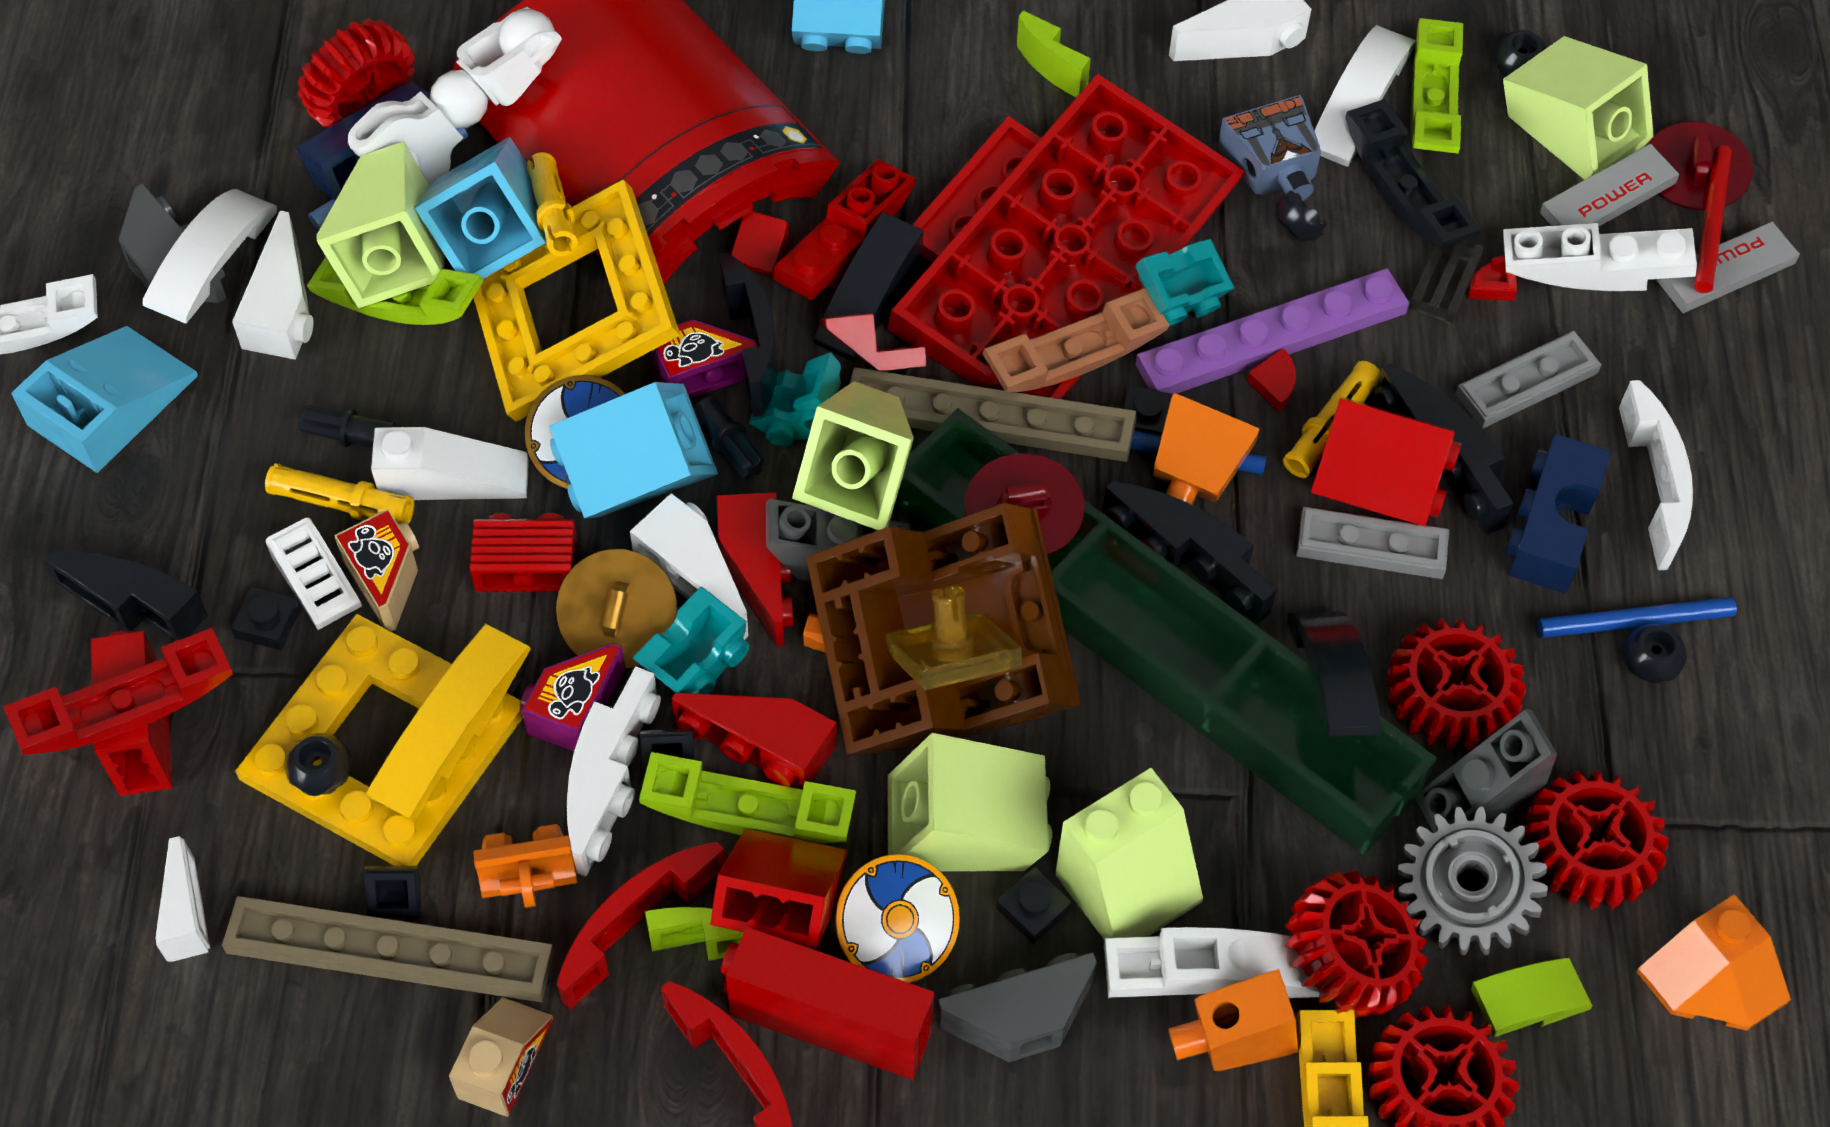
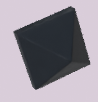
M693 729L640 731L643 781L651 752L694 760Z
M365 866L364 880L367 916L377 918L421 917L419 866Z

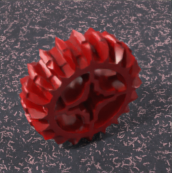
M368 18L363 20L360 25L352 22L347 30L341 31L337 29L333 38L329 41L323 40L324 45L318 51L311 52L313 59L311 62L303 65L302 70L304 74L297 81L300 86L297 95L307 109L306 112L315 122L318 121L323 127L329 128L408 82V78L415 71L412 66L415 56L412 54L411 48L406 43L407 40L398 30L395 31L384 21L378 20L373 22Z
M1443 618L1435 623L1433 630L1423 623L1417 628L1414 636L1407 634L1402 639L1399 649L1397 648V651H1394L1390 660L1391 667L1386 675V685L1390 687L1387 695L1388 703L1398 705L1395 712L1397 720H1412L1409 726L1410 735L1421 730L1428 733V746L1435 743L1437 738L1445 740L1448 751L1455 749L1458 741H1462L1470 752L1473 748H1476L1479 740L1484 742L1521 712L1523 707L1521 700L1526 693V683L1521 681L1524 674L1523 665L1513 663L1515 648H1499L1502 642L1501 634L1491 638L1483 635V623L1474 628V631L1466 629L1463 618L1456 621L1454 628H1450ZM1417 672L1425 678L1423 683L1432 691V697H1429L1422 688ZM1479 672L1488 680L1493 695L1487 691L1489 686L1482 681Z
M1599 769L1590 775L1588 781L1578 770L1570 775L1568 781L1558 777L1552 781L1549 790L1544 788L1538 793L1534 806L1529 808L1525 816L1528 825L1525 827L1522 841L1528 844L1538 843L1539 845L1538 854L1530 861L1541 862L1547 865L1546 874L1540 878L1550 876L1553 879L1550 885L1551 894L1560 891L1561 888L1569 891L1570 905L1577 903L1580 896L1587 898L1591 910L1598 908L1603 899L1612 910L1620 906L1624 898L1632 903L1640 897L1643 890L1650 889L1657 880V873H1660L1666 864L1664 852L1668 847L1669 838L1661 834L1665 827V818L1651 816L1655 809V800L1640 802L1637 799L1640 794L1639 785L1630 788L1629 791L1620 787L1622 784L1620 775L1613 777L1610 783L1603 781ZM1620 826L1624 829L1630 841L1622 834ZM1557 829L1562 832L1560 837L1564 839L1571 849V854L1565 849V847L1561 843ZM1601 831H1606L1600 842L1594 841L1589 848H1584L1590 837L1596 838Z
M1357 870L1347 872L1344 875L1337 872L1329 874L1320 882H1314L1295 901L1294 906L1291 908L1294 915L1289 918V922L1285 925L1288 931L1293 934L1285 947L1296 952L1298 955L1291 968L1303 969L1307 976L1303 987L1315 986L1319 990L1318 1003L1329 1002L1333 999L1337 1014L1354 1010L1356 1018L1368 1016L1371 1013L1374 1016L1384 1014L1394 1008V1006H1399L1408 1000L1412 990L1417 988L1423 980L1420 971L1424 969V966L1429 961L1419 952L1424 948L1428 940L1417 935L1415 932L1421 920L1411 919L1406 912L1410 901L1398 902L1394 898V885L1385 886L1380 889L1376 875L1366 876L1362 879ZM1332 910H1334L1335 921L1332 922V929H1330V915ZM1383 958V969L1380 977L1378 967L1382 965Z
M1427 1005L1420 1009L1417 1019L1406 1012L1400 1016L1398 1027L1390 1024L1384 1029L1382 1033L1384 1042H1376L1371 1052L1376 1062L1370 1063L1367 1069L1368 1078L1376 1081L1369 1090L1370 1099L1385 1101L1377 1112L1379 1119L1395 1117L1397 1122L1394 1127L1505 1126L1503 1118L1510 1117L1516 1107L1510 1098L1517 1094L1519 1082L1509 1076L1513 1075L1517 1067L1516 1060L1500 1058L1507 1049V1040L1491 1042L1488 1039L1493 1030L1491 1023L1483 1025L1478 1030L1471 1025L1473 1022L1472 1011L1466 1012L1459 1021L1454 1019L1453 1011L1450 1005L1442 1008L1439 1017L1436 1018ZM1431 1045L1446 1046L1454 1050L1447 1052L1438 1051ZM1401 1061L1410 1068L1408 1074L1418 1085L1419 1092L1415 1098L1411 1096L1403 1082ZM1470 1062L1476 1067L1481 1076L1484 1097L1476 1091L1478 1085L1469 1077L1467 1066ZM1452 1068H1456L1446 1086L1439 1084L1432 1092H1429L1439 1074L1446 1076ZM1439 1107L1447 1108L1457 1116L1441 1115L1431 1110Z

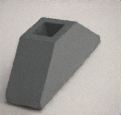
M142 183L133 190L118 241L129 268L148 290L165 257L188 225L183 224L179 227L174 221L176 219L175 214L162 195L155 198ZM222 268L210 281V295L204 302L219 303L226 299L220 281L225 277Z
M768 499L766 502V547L787 569H790V573L796 579L811 581L807 556L878 531L813 506L775 499ZM890 520L888 527L910 530L909 523Z
M1525 709L1416 793L1414 798L1433 833L1436 832L1434 815L1440 814L1448 824H1453L1456 807L1462 808L1468 821H1473L1478 808L1484 807L1486 821L1498 817L1501 813H1509L1544 787L1548 782L1557 753L1533 711Z
M1067 953L1052 959L1046 967L1027 972L1026 969L1022 968L1014 969L1000 975L996 982L977 988L973 984H966L953 988L945 994V998L938 999L937 1021L941 1030L1007 1062L1060 1047L1093 983L1097 964L1094 953L1079 957L1076 953Z

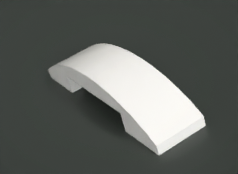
M1377 25L1367 34L1342 74L1316 126L1315 134L1320 145V156L1347 167L1350 165L1357 149L1345 119L1347 111L1383 99L1395 75L1399 76L1416 45V40Z
M237 189L229 190L215 198L193 219L175 242L149 285L143 298V306L187 323L210 295V281L247 236L253 239L257 238L277 213V206Z
M93 274L46 283V296L0 305V354L14 353L48 344L78 331L98 318L96 279Z
M1640 380L1630 381L1619 410L1628 447L1647 446L1661 501L1648 527L1657 569L1668 570L1689 525L1693 502L1692 474L1684 443L1670 415L1651 390Z

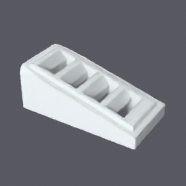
M304 518L266 539V545L272 560L317 630L362 607L361 601L310 518ZM317 557L320 559L298 572L295 571L296 568ZM327 574L331 576L306 590L305 586ZM337 589L342 593L318 607L314 603Z
M180 836L170 838L168 843L155 938L157 947L168 962L204 954L210 948L195 858L185 840L181 839Z

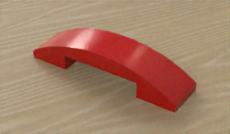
M213 628L162 646L164 658L62 697L57 687H53L3 706L22 754L57 752L113 738L159 720L207 694L233 675L230 664Z
M712 842L668 856L632 877L596 910L572 944L557 981L561 1002L569 1011L609 976L604 952L646 916L645 911L653 910L673 891L689 904L717 879L718 873L726 862L724 848L718 842Z
M670 981L660 987L664 1008L693 1049L713 1038L764 1110L753 1117L754 1127H792L790 1113L780 1084L768 1061L749 1035L729 1015L703 996Z

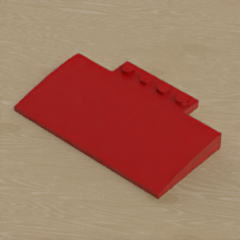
M1097 74L1042 138L1008 116L913 223V226L923 230L922 256L932 262V264L892 309L887 330L911 346L919 345L925 347V355L975 386L1004 390L983 355L985 348L1025 333L1029 340L1102 313L1107 302L1144 289L1139 280V273L1135 265L1144 257L1166 251L1169 255L1186 247L1240 182L1245 171ZM1082 375L1051 386L1017 393L1063 400Z

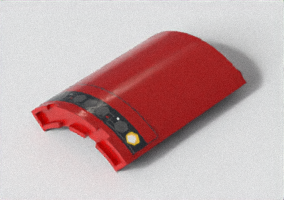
M523 0L496 21L501 22L512 12L529 7L547 16L555 32L560 34L562 40L551 58L543 64L541 73L513 104L503 106L499 103L496 106L488 100L487 111L479 122L498 143L511 137L526 162L530 160L534 164L532 155L539 152L551 154L557 164L566 204L569 203L571 207L624 179L633 189L664 284L679 266L698 249L694 241L715 225L719 230H722L735 220L752 212V203L767 197L774 203L791 198H816L840 164L832 153L683 0ZM455 61L452 70H462ZM599 249L595 250V252L601 258Z

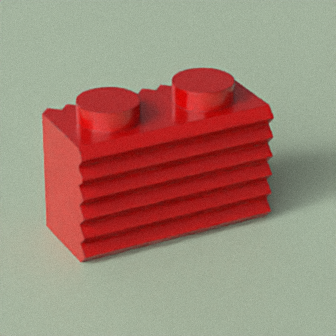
M497 513L489 516L488 519H474L470 573L475 591L479 593L484 591L489 593L494 591L499 593L504 591L509 593L514 591L519 593L523 591L529 593L533 591L539 593L543 591L549 593L553 591L559 592L565 577L576 565L578 538L574 519H565L563 516L555 513L542 514L537 519H516L509 514Z

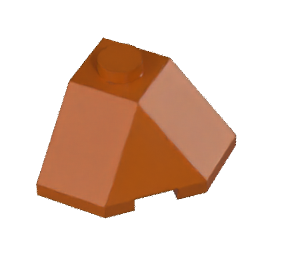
M1735 894L1692 921L1636 971L1671 1015L1693 1019L1696 1015L1725 1021V1026L1747 1031L1788 1004L1791 1000L1771 936Z

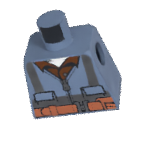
M1301 95L1222 119L1218 149L1226 159L1245 171L1243 179L1255 194L1265 195L1281 189L1287 194L1292 190L1294 193H1298L1302 197V201H1304L1313 193L1314 187L1310 180L1316 176L1321 150Z

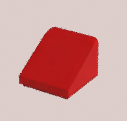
M755 211L744 215L731 255L738 259L748 270L773 277L774 266L782 259L789 244L788 222Z

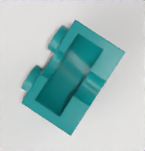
M1211 239L1187 245L1169 255L1166 251L1144 257L1135 265L1143 288L1147 289L1159 313L1163 314L1168 321L1169 327L1184 320L1188 316L1187 313L1192 311L1196 318L1214 312L1221 307L1218 298L1234 289Z
M830 352L807 361L803 374H795L787 369L778 372L774 394L763 416L753 417L752 413L749 424L766 433L767 440L778 446L787 447L791 446L794 440L808 439L817 406L839 392L841 385L839 377L841 364Z
M701 586L677 611L676 619L670 628L662 634L656 633L633 659L647 671L654 673L658 680L675 693L710 695L715 687L716 679L727 666L733 668L738 665L749 650L750 644L743 639L746 632V620Z

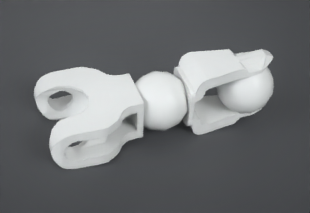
M525 7L512 12L501 22L491 24L458 48L456 53L459 60L456 63L462 70H451L440 76L431 88L430 100L420 91L409 101H386L372 107L348 133L350 148L360 157L404 141L430 186L433 180L449 172L451 152L463 139L455 128H468L479 122L487 111L488 100L496 106L499 103L503 106L513 104L541 73L543 64L554 54L562 40L560 34L555 32L550 19L539 11Z

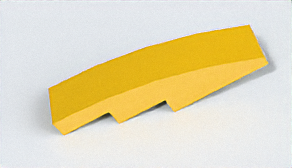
M485 624L456 658L424 701L393 747L365 795L416 822L441 776L449 779L473 735L479 738L482 736L531 648Z
M1299 1010L1297 1012V1030L1304 1127H1369L1368 1116H1364L1361 1062H1357L1354 1010L1338 1014L1336 1010Z

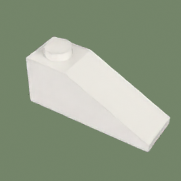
M1227 0L1174 25L1169 57L1173 61L1271 56L1285 48L1297 46L1306 38L1311 8L1304 0Z
M280 211L232 323L242 349L296 360L302 343H307L312 335L313 317L309 313L298 241L289 212Z
M426 427L375 428L371 471L376 487L379 490L411 496L414 500L527 498L528 452Z
M671 493L630 531L633 551L648 557L660 566L670 579L673 588L685 598L689 599L702 586L746 620V632L743 637L745 640L749 636L747 611L708 524L707 517L696 505L690 502L685 504Z

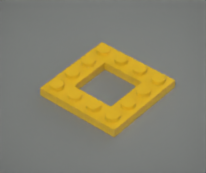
M624 179L572 207L575 216L572 227L577 237L578 245L576 249L570 245L572 250L570 255L564 257L552 255L545 243L483 278L482 285L473 297L506 414L516 422L528 415L535 399L551 384L567 377L579 375L601 378L680 336L633 189ZM599 249L618 311L542 351L524 288Z
M356 614L235 772L239 780L384 861L394 866H417L522 720L523 714L520 712L521 700L505 693L482 736L479 738L473 735L449 779L441 776L416 822L365 795L369 787L350 776L342 786L338 787L331 794L309 796L303 793L296 786L289 783L285 772L286 757L297 741L305 736L316 733L333 736L371 684L420 709L429 694L452 665ZM317 760L313 763V765L318 766L322 763V761Z

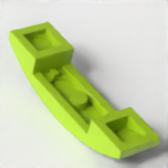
M1419 18L1411 93V141L1415 149L1459 154L1461 115H1458L1459 65L1463 53V23Z
M325 257L307 284V287L312 293L328 301L371 317L404 324L436 325L451 322L462 317L482 285L483 279L478 274L441 269L430 285L358 309L331 263Z
M651 752L639 802L669 816L733 834L742 835L746 828L813 843L846 842L856 790L805 781L803 789L788 788L782 785L702 771V761Z

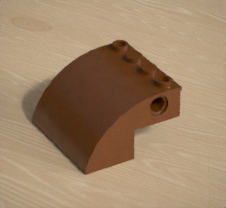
M1002 503L925 532L889 526L806 557L847 755L871 754L918 747L931 733L966 738L1018 725L1082 705L1037 508H1026Z

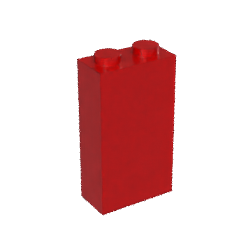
M747 926L740 943H730L723 958L721 973L726 975L723 993L728 995L731 1016L914 1080L932 1033L933 991Z

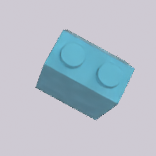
M794 0L792 18L794 44H799L801 48L808 51H825L827 46L845 47L846 51L856 54L869 53L871 48L881 49L885 0Z
M511 137L506 138L433 180L415 206V210L455 271L478 274L483 279L546 243L545 232L539 228L536 220L538 205L531 185V178L526 168L527 162Z
M654 382L549 426L553 435V439L550 440L552 453L558 464L565 467L571 482L568 485L569 498L574 508L578 512H582L584 518L601 517L718 474L684 384Z

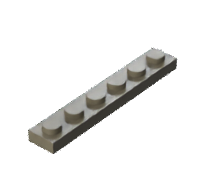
M854 367L850 384L855 381L899 397L910 428L1117 461H1128L1136 424V411Z
M240 896L236 898L222 943L226 954L535 1002H543L554 956L552 944Z

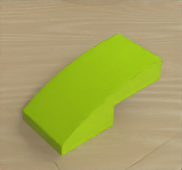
M1023 10L1018 19V49L1031 66L1043 77L1066 93L1077 98L1088 85L1091 58L1060 44L1061 28Z
M677 907L645 911L652 952L705 941L708 960L724 958L730 943L735 942L739 944L744 933L710 925L711 908Z
M1570 958L1555 959L1505 971L1474 981L1471 987L1486 1023H1491L1493 1038L1537 1022L1543 1027L1591 1010L1592 1008L1589 997Z

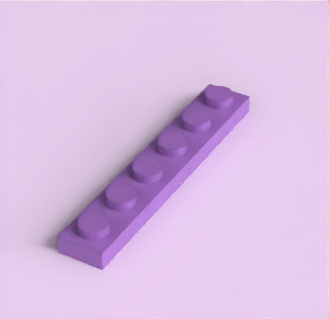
M1388 268L1139 353L1137 354L1135 365L1150 390L1177 394L1258 366L1282 348L1288 354H1292L1407 313L1409 301Z

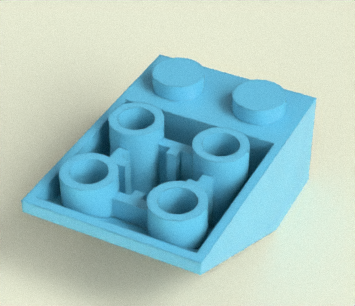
M125 326L46 360L11 394L27 426L98 473L174 400L198 374L130 327Z

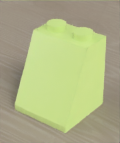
M1563 36L1503 79L1508 117L1584 180L1644 148L1654 137L1648 70L1645 63Z
M404 141L360 156L317 233L319 246L358 309L430 285L440 270L445 269L443 251L415 210V206L429 187V184Z
M854 381L818 405L792 499L876 530L887 528L914 438L900 398Z
M931 733L888 774V855L914 856L930 863L939 871H1025L1049 852L1052 841V828L1048 824L1047 819L1050 780L1046 776L1045 756Z
M1149 768L1063 822L1055 875L1104 940L1105 938L1149 937L1202 903L1203 895L1184 809L1152 768Z

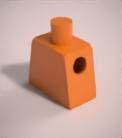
M1174 393L1170 401L1153 476L1169 483L1165 493L1191 505H1193L1196 496L1216 503L1254 447L1260 429Z
M1279 969L1197 997L1195 1005L1198 1020L1168 1028L1177 1061L1208 1052L1214 1071H1223L1299 1053L1296 1019Z

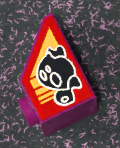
M692 319L677 324L680 332L679 337L651 351V360L660 381L663 383L684 384L690 399L745 380L742 349L758 346L755 340Z
M610 644L544 668L536 685L532 683L528 685L520 702V712L523 714L527 734L574 751L583 724L594 701L608 706L626 672L622 647Z

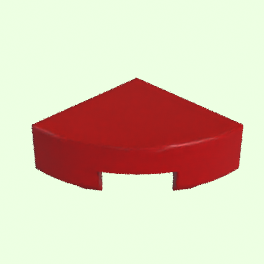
M1505 255L1493 258L1490 263L1475 272L1469 286L1468 299L1514 301L1517 293L1516 275L1506 272Z
M1282 348L1248 373L1247 382L1280 412L1290 401L1296 381V370L1290 355Z

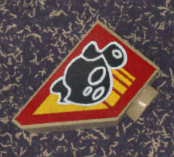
M386 509L334 535L345 566L381 626L392 632L397 628L418 572L413 551L419 549V545L409 525L406 522L398 525L390 510Z
M502 997L472 1026L449 1074L457 1098L508 1117L550 1028L553 1016Z

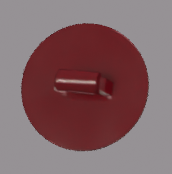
M1704 122L1677 123L1659 131L1648 143V145L1652 144L1679 173L1677 183L1659 193L1662 197L1678 206L1694 210L1706 209L1714 150L1721 145L1729 146L1733 150L1725 206L1738 200L1747 191L1751 183L1753 163L1748 150L1736 136L1721 127Z
M1011 454L989 462L974 475L965 495L966 516L1002 503L1026 508H1037L1047 555L1060 550L1075 537L1084 517L1085 503L1083 493L1073 475L1059 463L1034 454Z

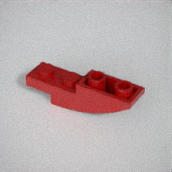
M877 159L828 204L826 219L774 266L773 280L811 301L826 286L835 290L881 213L884 212L895 217L914 188L916 178Z

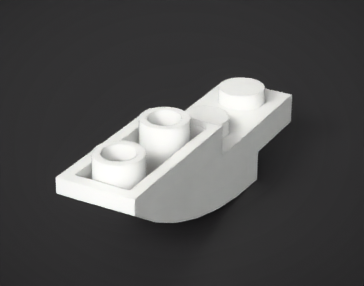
M1598 223L1503 229L1506 272L1549 285L1601 291H1646L1648 279L1696 277L1697 262L1693 228L1599 234Z
M636 666L614 708L594 701L574 750L568 781L567 826L576 872L587 876L594 861L601 862L604 859L611 844L612 833L610 830L618 816L621 818L625 817L632 805L635 789L631 787L628 766L636 754L639 743L637 736L643 724L652 723L661 702V696L657 695L654 673Z
M1184 927L1161 928L1160 936L1105 938L1104 956L1108 998L1206 994L1276 969L1280 970L1288 998L1319 997V990L1315 986L1303 987L1307 977L1304 970L1291 968L1298 955L1296 952L1286 948L1285 945L1292 936L1241 929Z

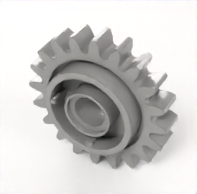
M1456 807L1453 824H1448L1440 814L1434 815L1435 833H1431L1428 829L1421 826L1417 828V837L1423 846L1419 847L1414 844H1405L1404 854L1415 863L1398 865V875L1412 880V882L1405 883L1399 887V897L1416 899L1407 907V914L1410 918H1416L1421 915L1425 916L1419 928L1422 936L1431 933L1434 929L1440 930L1438 947L1442 949L1447 946L1452 938L1459 940L1461 955H1466L1471 941H1477L1482 953L1489 955L1491 938L1493 937L1497 938L1506 949L1511 947L1509 929L1512 928L1526 936L1529 933L1530 927L1522 915L1540 918L1542 908L1531 898L1547 896L1548 886L1533 880L1542 877L1547 871L1545 863L1530 862L1539 852L1538 843H1529L1521 846L1520 843L1524 837L1525 827L1521 825L1514 828L1511 832L1504 831L1506 824V814L1504 813L1498 815L1495 821L1489 824L1486 822L1484 807L1478 808L1473 821L1466 819L1461 807ZM1475 870L1482 873L1488 883L1479 891H1468L1459 885L1457 878L1465 871Z

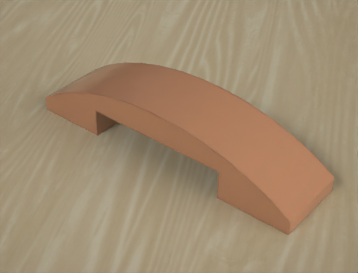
M1144 288L1107 302L1102 313L1029 340L1026 333L985 348L983 355L1005 392L1029 391L1064 382L1102 367L1156 338L1168 329L1169 323L1164 315L1159 313L1147 289Z

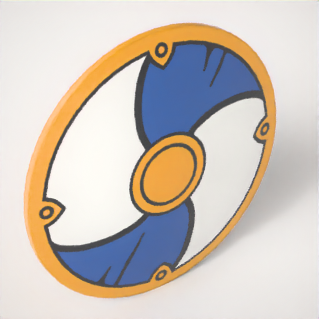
M901 854L882 856L860 867L843 887L835 914L837 938L845 956L851 963L907 983L915 982L930 975L943 964L956 942L960 920L955 893L945 876L930 863L914 856Z

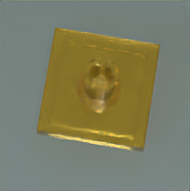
M957 586L945 587V597L941 588L932 591L931 597L934 604L935 622L885 634L887 653L924 690L1023 667L1021 647L982 612L966 615V593L963 588Z

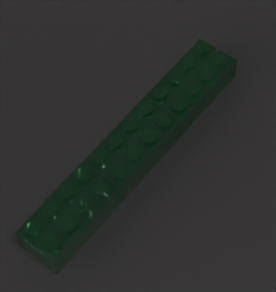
M957 408L909 454L895 503L930 529L966 517L965 495L974 475L986 464L997 458L1021 453ZM1084 500V517L1075 537L1060 550L1047 555L1064 630L1365 856L1393 824L1395 816L1399 817L1425 787L1437 757L1382 717L1381 734L1329 737L1318 709L1319 687L1311 665Z

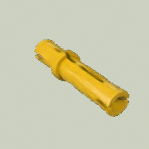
M539 152L532 155L534 164L528 160L526 166L538 205L536 211L537 224L545 232L546 245L549 252L558 257L568 256L572 253L570 245L574 249L578 245V240L572 227L575 219L571 205L569 203L566 204L555 158L546 152Z
M1367 361L1357 362L1353 371L1332 395L1317 417H1311L1303 425V435L1296 442L1292 450L1283 458L1284 466L1291 474L1300 478L1308 477L1313 467L1322 458L1333 422L1331 417L1335 416L1339 399L1352 395L1351 400L1364 403L1371 391L1377 386L1381 372L1374 364ZM1326 427L1327 431L1317 443H1314L1313 441L1317 435Z
M274 463V466L269 468L265 479V490L268 494L350 513L351 518L364 521L389 509L398 525L404 522L409 524L414 512L413 497L375 489L374 484L366 481H360L358 484L349 483L285 467Z

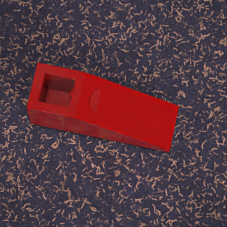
M776 492L717 495L719 549L731 577L777 647L784 646L783 627H793L792 597H782L781 584L791 583L790 569H787L766 547V502L768 499L777 500Z
M675 693L672 697L674 721L679 729H693V739L701 740L704 738L719 746L720 750L734 762L745 764L747 761L758 767L776 785L803 789L805 781L813 782L837 746V722L794 699Z

